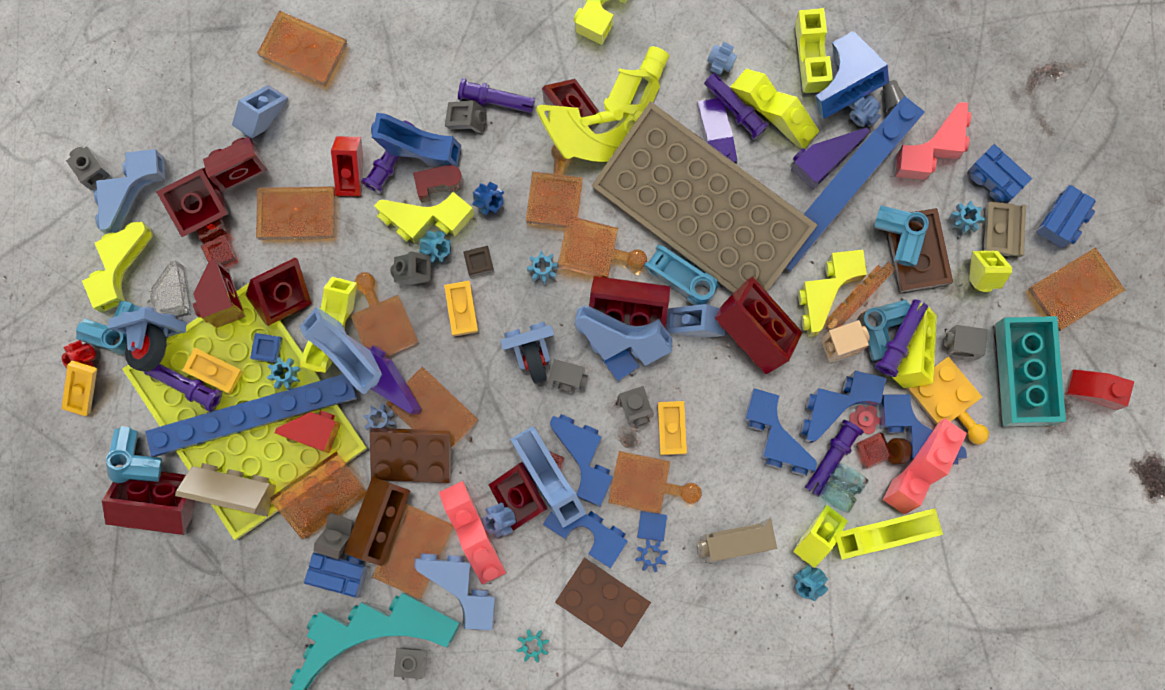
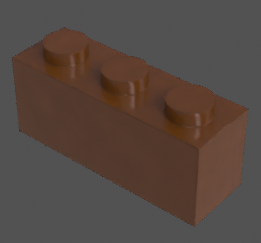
M372 477L344 553L382 566L410 490Z

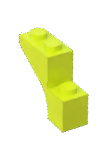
M745 69L730 86L747 106H753L755 110L763 114L798 148L805 149L819 133V129L798 97L778 92L766 74Z
M454 192L442 203L432 207H421L388 200H379L374 205L379 213L376 217L386 226H389L391 223L397 228L396 233L404 241L408 242L410 239L415 244L435 222H437L435 226L441 232H444L445 235L450 233L456 237L475 215L473 208Z
M130 223L124 230L105 234L101 240L95 242L105 270L95 271L89 275V278L82 280L93 309L104 313L118 307L120 301H125L122 293L123 276L153 237L151 228L145 223Z
M863 250L832 253L828 261L825 262L827 277L831 276V279L805 281L801 286V290H798L799 304L804 305L805 315H802L803 330H807L808 337L817 336L823 329L838 289L847 283L862 281L867 275Z
M331 277L323 288L320 309L339 321L345 330V322L354 310L357 283ZM308 340L301 357L300 366L315 372L326 373L333 361Z
M936 508L834 534L841 559L844 560L941 536L943 532Z

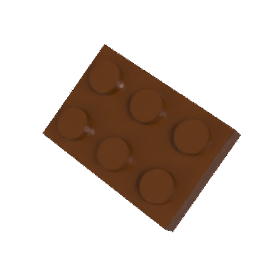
M937 208L915 211L923 213L927 217L929 224L917 266H905L894 262L900 293L953 283ZM912 221L908 224L912 231L918 232L923 229L922 224L918 221ZM888 232L894 261L901 235Z
M396 428L370 429L371 478L374 477L386 481L450 483V431Z
M585 557L555 601L556 604L621 648L651 604L649 600Z

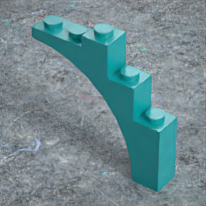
M402 593L400 597L395 596L389 607V610L392 611L391 615L366 602H360L359 606L355 605L348 616L349 624L325 611L319 612L318 615L314 614L307 625L309 632L306 637L315 641V644H310L303 655L306 661L302 668H297L291 677L290 683L293 685L290 690H308L316 676L333 659L347 649L370 639L384 636H409L429 640L447 648L453 641L462 622L407 593Z

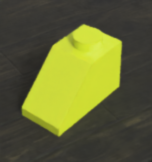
M972 251L969 281L974 288L982 292L1002 289L1012 273L1011 265L999 251Z
M826 505L801 537L793 552L803 561L816 568L837 542L834 533L843 531L848 520Z

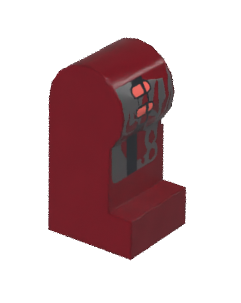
M446 165L413 173L421 203L431 201L430 194L445 190L456 192L463 186L461 171L454 165Z

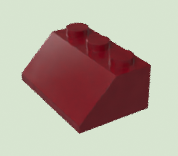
M594 276L589 306L630 326H643L659 319L665 327L671 286Z
M753 276L743 283L722 304L715 316L721 328L729 333L736 341V344L750 356L754 364L760 367L765 374L789 362L803 333Z
M161 472L159 482L133 479L123 483L112 482L102 499L105 525L184 535L193 517L195 500L178 497L175 494L186 475Z

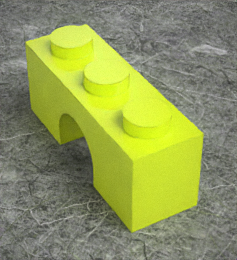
M585 0L587 1L583 9L579 8L573 19L576 33L602 45L613 26L614 15L602 7L608 0ZM617 0L624 4L627 2V0Z
M824 8L799 10L795 20L803 93L822 92L833 81L830 56H826L825 36L827 34Z

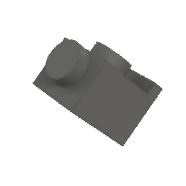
M87 146L85 148L77 147L73 149L69 154L70 158L66 160L78 177L79 182L89 190L96 186V181L105 180L110 176L97 155Z
M411 251L408 254L394 257V264L390 269L394 282L413 285L430 281L431 256ZM420 263V273H416V264Z
M554 359L547 385L551 389L554 388V385H559V390L573 393L574 390H585L589 375L584 374L585 367Z

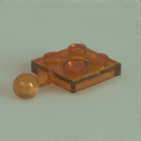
M554 144L551 149V155L555 160L553 174L532 172L526 223L577 229L583 178L563 175L564 164L568 159L562 156Z
M568 216L557 267L607 278L612 259L627 262L632 269L639 270L647 262V255L640 249H635L631 252L614 249L618 232L617 227Z
M368 272L359 273L355 278L356 288L364 292L370 307L350 316L363 346L372 347V345H375L386 351L385 356L387 357L419 343L399 295L379 302L373 289L375 286L373 275Z
M619 451L608 503L660 514L664 493L681 496L686 503L694 504L700 500L702 491L696 483H687L684 486L666 483L671 461Z

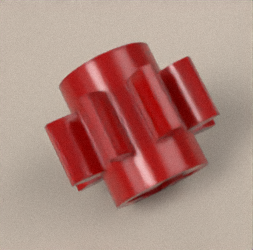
M78 340L63 347L66 352L62 354L61 359L66 368L71 361L94 367L91 361L95 360L96 353L90 344H82L81 340Z

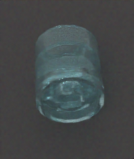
M839 463L831 475L833 481L827 482L819 495L834 507L850 513L857 502L856 494H862L869 480L853 468Z

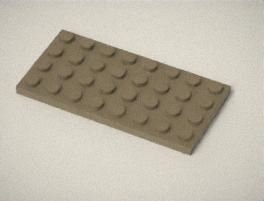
M651 101L591 185L733 293L752 276L768 292L818 226L813 220Z

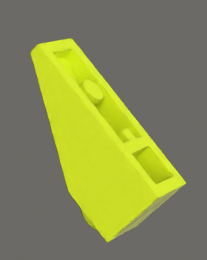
M929 306L907 346L908 356L902 359L897 369L899 371L897 377H892L904 389L933 384L937 315Z

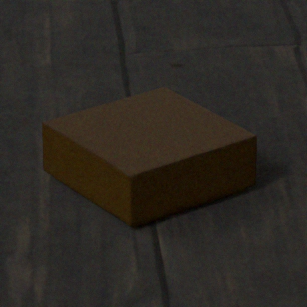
M488 246L463 251L469 277L494 272Z

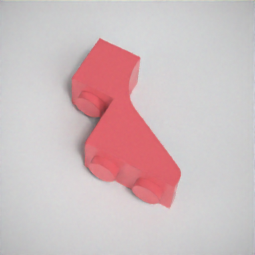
M958 103L930 141L920 145H902L897 153L895 177L926 180L932 172H935L936 157L959 159L968 150L969 136H966V127H969L971 122V112H968V103Z
M946 418L941 420L910 465L892 480L883 500L904 515L921 506L930 485L948 475L967 433Z
M461 481L440 491L439 495L445 512L453 524L462 549L481 584L483 585L506 574L504 566L483 526L473 499L464 482Z

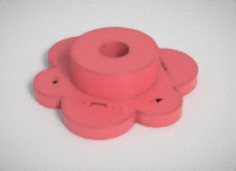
M859 405L856 408V412L851 413L849 416L850 422L861 428L865 434H872L875 431V425L880 423V418L876 416L877 410L874 406H867L865 408Z

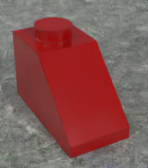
M336 136L331 148L336 196H361V181L363 178L361 137Z
M1073 369L1065 395L1113 410H1119L1128 407L1135 381L1110 373Z
M320 410L319 415L310 412L277 427L274 433L330 453L341 424L334 421L335 415Z

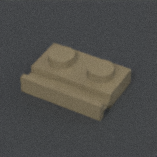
M988 202L986 204L984 251H999L1002 256L1022 257L1024 255L1026 205L1018 206L997 202Z

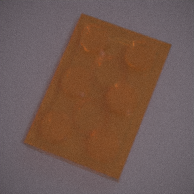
M279 10L257 54L265 60L326 86L348 43L342 37Z
M334 186L257 188L256 238L258 240L335 238Z
M1095 247L1031 286L1029 291L1047 317L1057 316L1058 331H1061L1124 292L1125 288Z
M889 262L883 268L877 265L864 279L863 283L865 286L860 283L846 298L845 301L848 304L846 305L842 302L828 317L831 323L826 328L832 330L843 326L896 268Z
M423 366L406 382L422 409L420 414H410L390 401L386 403L412 429L450 431L451 449L479 421Z
M336 451L271 496L270 500L303 540L326 524L330 513L340 514L364 497L367 490Z
M405 503L383 565L376 566L372 578L422 599L430 579L415 569L414 558H420L421 553L437 554V559H440L454 528L453 524Z

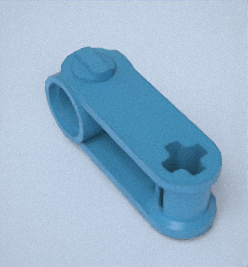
M656 246L655 254L649 262L644 263V269L686 297V300L691 304H709L719 287L717 284L718 280L706 272L704 274L664 246ZM704 285L708 288L709 293L699 295L696 293L695 288Z

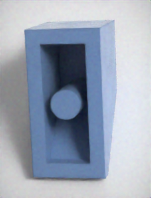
M269 85L255 91L238 101L232 126L240 130L244 135L254 138L269 128L286 104L288 97Z
M702 304L668 308L666 330L670 335L704 338L725 336V330L721 328L715 319L720 309L718 307Z

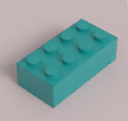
M1057 316L1005 317L995 323L1003 427L1052 426L1066 422Z

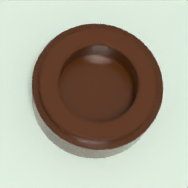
M892 438L886 446L888 461L892 464L903 465L910 460L912 448L909 441L904 438Z

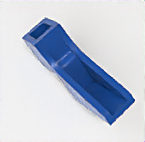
M376 113L375 122L371 126V138L393 156L420 158L430 167L446 165L457 167L461 144L453 136L429 133L388 114Z
M855 370L850 377L846 376L843 391L847 392L846 395L818 388L814 394H810L806 409L810 410L808 420H803L801 434L804 435L803 442L814 443L850 406L870 405L876 407L881 404L886 378Z
M754 388L750 395L743 422L749 423L748 427L755 430L764 431V428L768 429L761 459L766 460V465L781 469L782 465L791 467V472L802 476L815 472L816 460L779 422L777 405L780 395Z
M884 394L882 396L881 404H879L880 429H888L889 434L904 433V429H906V440L909 441L912 448L910 460H913L933 430L924 426L916 418L911 406V394ZM963 446L960 447L953 465H958V460L967 458V452Z
M560 414L559 418L553 416L550 421L553 432L575 459L581 470V482L576 494L577 497L601 507L613 476L609 475V469L596 464L594 468L590 467L602 440V437L597 435L599 431L588 425H584L583 428L574 425L575 420Z

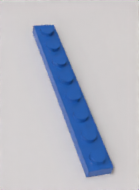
M342 374L145 431L150 454L152 457H157L357 399L355 387Z

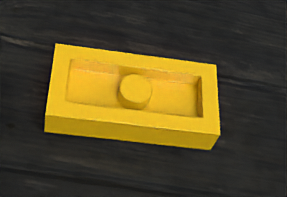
M470 281L444 285L452 336L479 332Z
M195 347L182 370L229 394H232L243 373L242 370Z
M71 361L67 365L61 409L87 417L91 412L97 368L76 361Z
M684 401L658 402L660 455L687 454Z

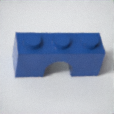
M552 511L543 523L544 526L564 539H567L575 528L585 527L589 529L594 535V544L588 554L610 569L628 542L624 539L626 533L613 525L611 529L601 524L604 519L592 511L564 528L555 518Z

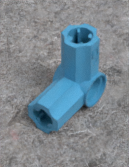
M880 205L874 228L901 235L894 262L905 266H917L928 229L929 221L927 217L920 212L910 213ZM912 221H918L922 224L923 229L918 232L912 231L908 224Z
M907 299L880 307H872L858 316L857 321L859 320L861 326H865L869 333L870 341H867L869 344L867 347L872 361L882 359L886 352L885 345L891 341L887 328L902 324L911 306ZM869 314L876 318L877 324L875 327L871 326L867 321Z
M120 301L114 317L120 316L123 312L137 311L140 307L126 301ZM85 318L82 322H79L76 329L77 340L110 350L117 355L125 354L127 334L108 329L107 325ZM120 336V341L113 345L114 340Z
M121 426L118 429H114L110 451L106 457L109 479L115 483H123L129 479L159 482L162 458L134 455L138 432L131 429V427Z

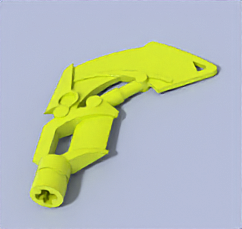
M650 46L640 69L625 70L619 68L618 71L620 73L608 99L605 98L604 100L605 111L599 112L596 115L581 117L578 108L538 105L536 111L565 159L576 157L588 161L608 162L649 102H654L660 88L658 81L670 55L661 48ZM642 78L648 81V84L639 103L630 105ZM545 111H549L548 119L544 113ZM620 120L612 129L600 134H595L588 127V125L603 124Z

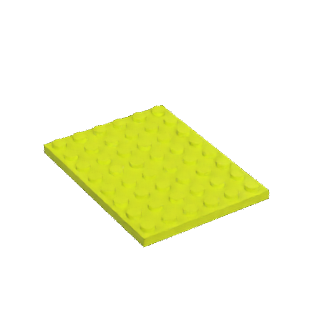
M249 283L237 290L246 317L218 328L210 323H206L202 318H196L186 325L185 333L173 335L166 339V352L160 364L192 381L200 379L182 370L194 347L243 371L232 394L203 381V385L212 390L218 389L222 391L221 401L214 411L288 390L283 384L280 389L275 388L276 380L270 381L267 379V376L271 375V369L268 365L276 363L250 359L255 333L283 338L279 357L285 363L291 358L294 360L292 367L297 366L301 368V371L297 373V378L300 382L292 383L291 389L321 381L315 371L300 366L303 352L282 321L279 320L269 326L265 325L245 296ZM129 365L122 368L160 427L209 413L206 411L205 406L195 401H187L185 394L149 375H145L144 371L135 370ZM284 368L283 374L279 376L284 379L286 378L285 373L289 371ZM339 405L321 409L335 415L334 421L341 424L330 453L274 433L277 427L303 415L176 451L188 470L192 466L201 468L202 463L218 466L217 472L227 474L228 469L244 472L243 478L252 480L253 475L269 478L268 483L276 485L268 517L211 504L234 540H238L368 449ZM320 410L314 411L312 413L319 415Z

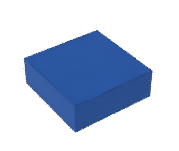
M255 333L250 359L278 363L277 357L280 355L283 338Z
M627 349L605 361L603 360L617 382L639 368V365Z
M641 511L637 538L664 542L667 515Z

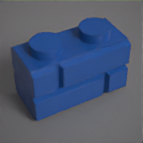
M995 144L968 170L971 173L972 180L976 184L984 185L989 189L990 196L998 203H1009L1033 179Z
M1068 185L1057 198L1037 230V234L1050 240L1060 248H1064L1070 243L1075 244L1082 234V231L1079 230L1083 222L1087 224L1095 213V210L1092 209L1096 202L1095 199L1082 193L1076 187Z
M313 552L304 584L358 598L362 592L368 566L362 565L363 560L347 555V559L343 560Z

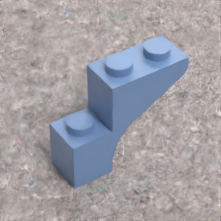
M156 149L126 152V161L123 162V172L126 177L96 181L97 189L94 190V199L98 205V214L95 216L97 228L103 233L119 232L139 191L151 183L165 181L164 157Z
M585 305L577 309L575 318L577 330L581 334H585L590 341L593 351L597 354L599 353L604 361L629 347L634 357L640 358L645 366L672 352L673 338L659 319L643 326H630L590 306Z
M316 307L300 325L304 338L321 349L352 385L365 395L370 388L377 385L382 375L371 351L348 336L339 321Z
M534 426L511 438L510 441L529 476L542 493L550 510L561 526L564 528L586 515L576 493L566 481Z
M421 553L420 558H414V567L419 573L458 598L463 612L462 626L465 629L492 630L495 597L488 595V590L472 589V594L468 593L470 562L464 561V556L448 555L447 560L437 559V554Z

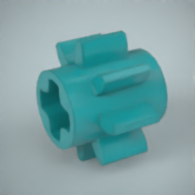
M528 629V637L526 639L518 637V640L523 644L516 651H523L526 654L525 662L529 657H534L538 663V655L540 653L548 655L549 652L543 649L544 644L549 642V639L542 640L540 638L541 630L536 635H532L531 630ZM535 638L538 640L537 645L540 647V650H534L530 653L526 642H531Z

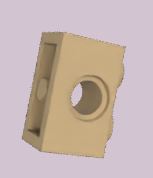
M859 320L829 330L821 339L830 364L860 354L869 345L867 341H870L867 328L861 326Z

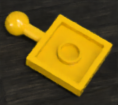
M949 356L934 367L933 384L906 389L936 426L944 418L951 422L957 417L967 428L970 442L982 445L989 439L987 427L982 424H976L965 411L979 401L982 396Z

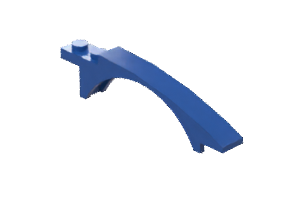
M904 96L877 129L871 133L804 213V215L817 223L818 226L785 269L791 272L802 257L807 254L854 194L881 163L900 145L906 134L925 113L924 110Z

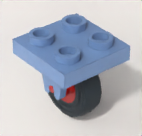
M140 307L137 311L123 312L120 316L109 318L108 329L127 334L125 347L127 364L135 370L149 372L161 363L166 352V338L185 333L186 322L176 319V316L155 312V309L151 307Z
M545 321L529 326L531 330L529 332L521 334L520 330L517 329L504 333L505 339L500 340L503 350L514 348L520 370H529L534 384L547 381L543 366L546 365V362L551 361L544 338L554 336L551 325H545ZM537 340H539L540 346H541V349H542V350H540V351L538 350V347H537V343H536ZM520 345H522L525 354L523 356L519 348Z

